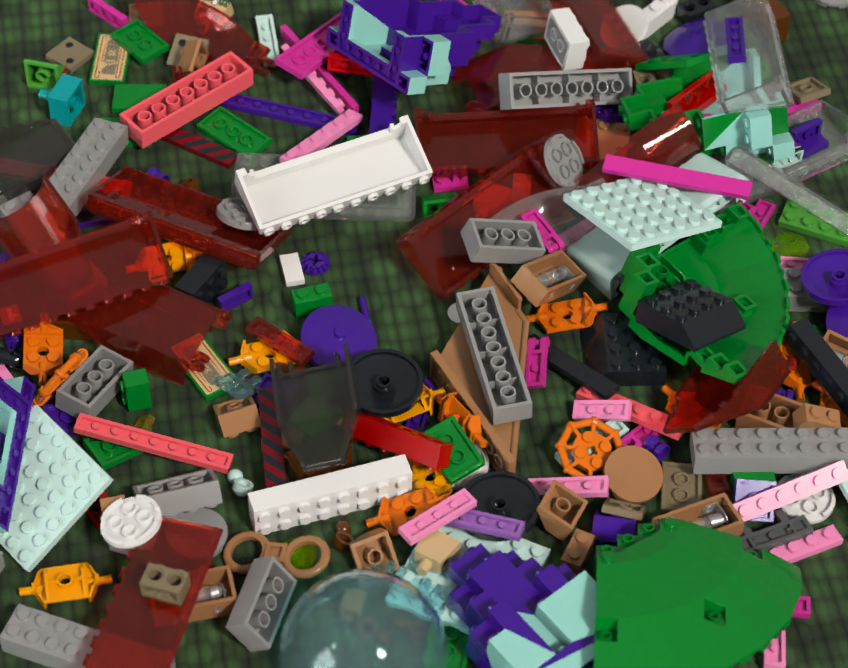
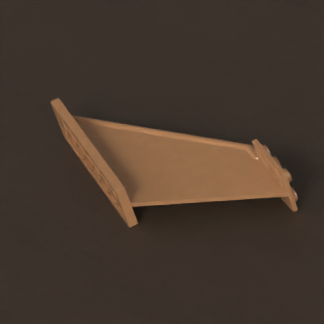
M490 263L489 274L480 288L494 286L523 376L525 377L530 321L521 309L523 297L514 288L510 279H507L501 266H498L496 263ZM460 322L442 353L440 354L438 350L430 352V378L438 389L444 387L446 395L458 392L455 398L472 415L480 414L481 435L488 442L484 450L495 471L515 473L520 420L493 425Z

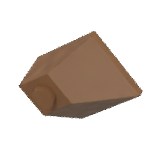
M377 528L362 534L349 544L362 584L400 569L389 532L386 529Z

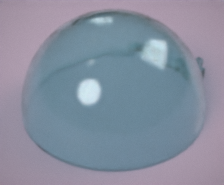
M390 560L384 569L372 565L371 568L349 569L331 574L307 589L291 608L280 635L278 647L279 668H447L449 646L445 627L440 618L445 611V603L438 598L443 586L437 584L428 593L427 591L431 586L432 580L426 578L419 588L404 579L408 569L402 565L395 574L392 573L397 563L393 560Z

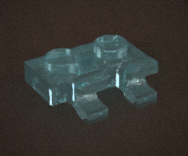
M244 368L237 374L231 372L215 380L217 387L236 400H242L247 396L258 393V389H262V387L257 385V383L262 381V378L258 375L251 379L245 378L251 374V371Z

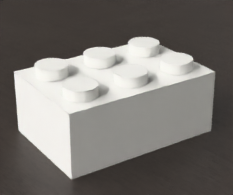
M569 7L551 9L544 32V39L562 70L582 69L586 60L587 49L590 46L589 38L586 37L582 26L579 25L576 16Z

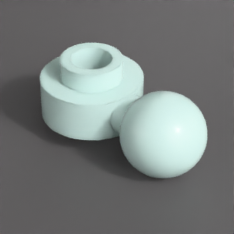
M239 469L229 471L227 479L233 484L232 489L236 495L245 497L248 493L252 492L253 483L244 479L243 473Z

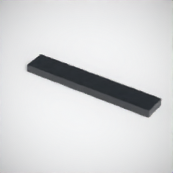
M534 333L528 337V339H541V337ZM550 343L547 365L604 400H609L620 391L618 384Z

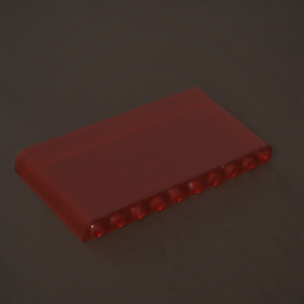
M128 166L121 168L91 191L87 198V208L93 214L250 270L256 269L290 236L292 227L287 230L280 229L270 236L261 235L258 230L234 228L222 222L216 215V207L222 202V199Z

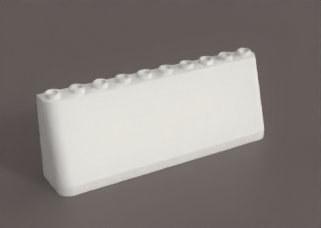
M408 115L399 117L400 122L396 125L390 124L387 129L255 172L253 169H250L249 173L246 172L245 168L236 170L234 183L259 233L270 236L277 230H287L292 225L298 223L302 225L309 222L310 219L316 217L320 219L328 213H339L346 207H356L364 201L368 200L371 202L378 199L379 196H389L397 190H408L415 184L419 183L422 185L429 182L433 171Z

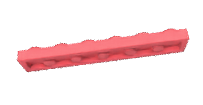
M583 386L576 392V399L604 400ZM617 393L609 399L630 400L632 402L630 421L675 440H679L688 429V422Z

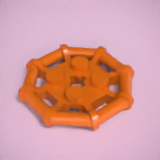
M82 348L77 353H72L69 360L54 371L55 374L45 385L39 388V394L33 399L35 405L37 404L40 407L53 399L56 395V390L88 358V351Z
M596 416L567 422L559 441L555 443V449L558 451L564 469L563 472L573 477L593 476L592 473L597 470L603 472L604 464L612 453V446L609 441L613 439L616 449L623 447L619 435L620 431L598 420ZM590 426L589 431H586L584 433H579V431L577 430L579 428ZM595 428L600 429L609 436L606 438L603 437L602 435L595 432ZM572 434L575 440L572 445H567L566 443ZM587 448H589V449H590V448L594 449V452L596 453V455H595V454H592V456L588 455L589 451L586 450V449H587ZM566 451L570 452L573 456V463L571 464ZM574 467H578L583 471L587 472L586 475L578 471Z

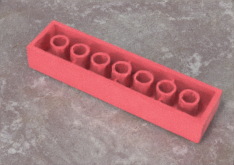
M230 51L120 113V124L128 125V136L143 149L254 85L253 69Z

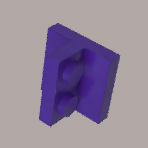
M819 117L789 129L791 137L804 149L802 160L829 146V141L820 134L823 120Z

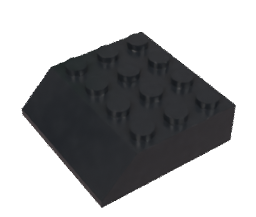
M686 279L681 283L660 290L655 294L638 300L636 322L693 352L746 329V324L733 300L727 298L724 294L711 290L710 287L697 283L693 279Z
M623 312L600 313L595 316L591 326L581 328L585 365L619 386L665 385L667 373L665 354L641 339L628 326L630 319Z

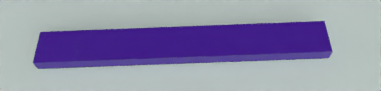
M237 94L222 103L223 108L321 129L338 117ZM361 123L356 125L354 128L349 130L344 135H357Z

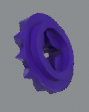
M318 250L316 253L309 251L308 255L303 254V258L300 260L302 270L309 275H321L330 267L329 257L325 255V252L320 254ZM314 260H318L315 266H313Z

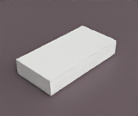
M298 252L279 255L286 287L305 284Z

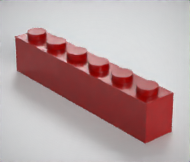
M359 410L347 411L343 431L346 435L350 436L351 440L364 441L366 446L379 447L382 452H393L396 456L405 454L406 458L411 459L413 464L427 465V468L432 471L448 468L453 444L386 419L367 415Z

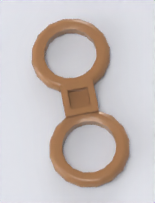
M245 531L233 536L223 550L225 565H230L232 572L241 575L248 574L252 563L249 565L235 563L232 560V552L239 543L247 540L257 541L262 545V553L259 558L273 556L293 577L298 579H309L319 575L330 561V549L327 543L320 537L313 535L301 536L287 544L269 542L259 532ZM311 544L321 549V558L314 567L301 570L291 564L293 552L299 547Z

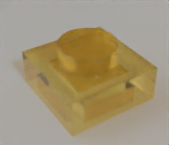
M151 414L143 416L137 420L134 427L151 432L155 418Z

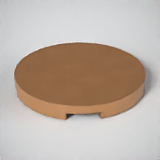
M628 445L616 449L609 455L603 467V476L608 475L609 490L615 498L621 501L642 504L652 499L659 492L663 483V471L659 461L651 452L639 446Z

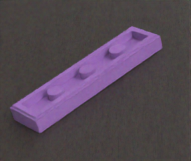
M471 509L446 525L520 542L525 528V521Z

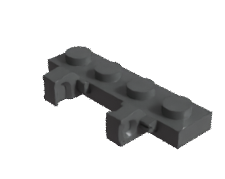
M780 509L774 512V520L778 522L776 525L752 532L746 526V522H744L743 534L739 535V537H742L743 550L761 552V548L768 551L791 541L813 534L814 529L804 515L788 518L784 511Z

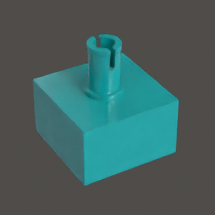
M62 74L52 90L40 89L39 99L48 101L51 122L67 127L72 126L86 105L83 80L81 78Z

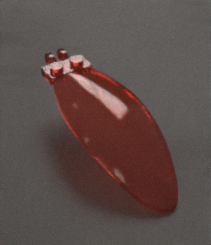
M134 0L135 7L142 18L171 47L176 33L209 40V55L205 65L230 51L253 69V78L257 71L269 76L270 71L261 66L263 62L272 67L276 65L272 59L267 57L270 52L269 47L254 41L241 25L211 5L199 0Z

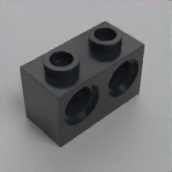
M688 0L678 4L676 18L682 24L701 18H715L717 5L712 0Z

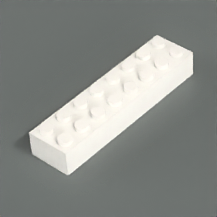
M402 454L248 493L249 518L255 532L267 535L271 532L287 530L299 525H307L314 521L326 520L330 517L346 515L358 510H366L370 507L381 505L383 497L391 499L412 492V471L406 455Z

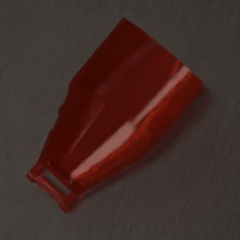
M676 104L629 137L631 141L623 148L621 146L615 149L617 151L615 156L679 167L701 150V146L691 121L679 105ZM604 158L579 179L580 188L578 190L629 177L603 173Z
M46 175L42 176V186L37 194L16 212L0 218V245L19 268L62 297L68 307L75 305L74 302L94 289H100L102 285L93 273L76 216Z

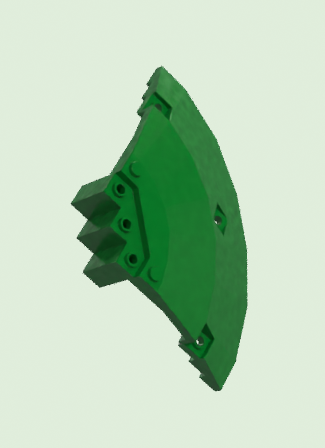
M740 203L728 206L724 213L716 215L722 221L721 228L691 235L688 239L663 253H659L662 247L660 244L630 251L621 270L625 278L619 290L624 295L618 306L630 319L628 326L641 339L683 366L696 362L702 368L700 372L732 384L754 376L778 352L790 320V297H788L790 286L788 279L784 278L785 270L781 269L780 266L782 262L780 254L772 249L771 240L764 237V230L758 220ZM686 279H693L697 283L710 287L711 290L724 294L727 298L733 300L746 324V329L693 352L636 322L638 300L655 294L660 290L681 283Z
M660 518L659 525L651 523L638 524L637 536L617 534L616 546L596 545L593 579L596 581L593 668H731L736 664L742 665L751 660L752 655L756 652H764L770 646V641L773 638L777 639L781 630L784 631L790 625L792 615L795 613L796 605L802 594L801 570L799 567L761 548V552L743 550L742 537L681 519Z

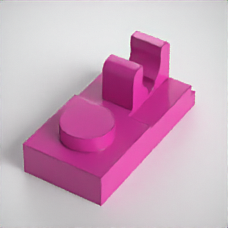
M462 170L460 174L452 171L451 175L431 176L434 193L470 189L466 170Z

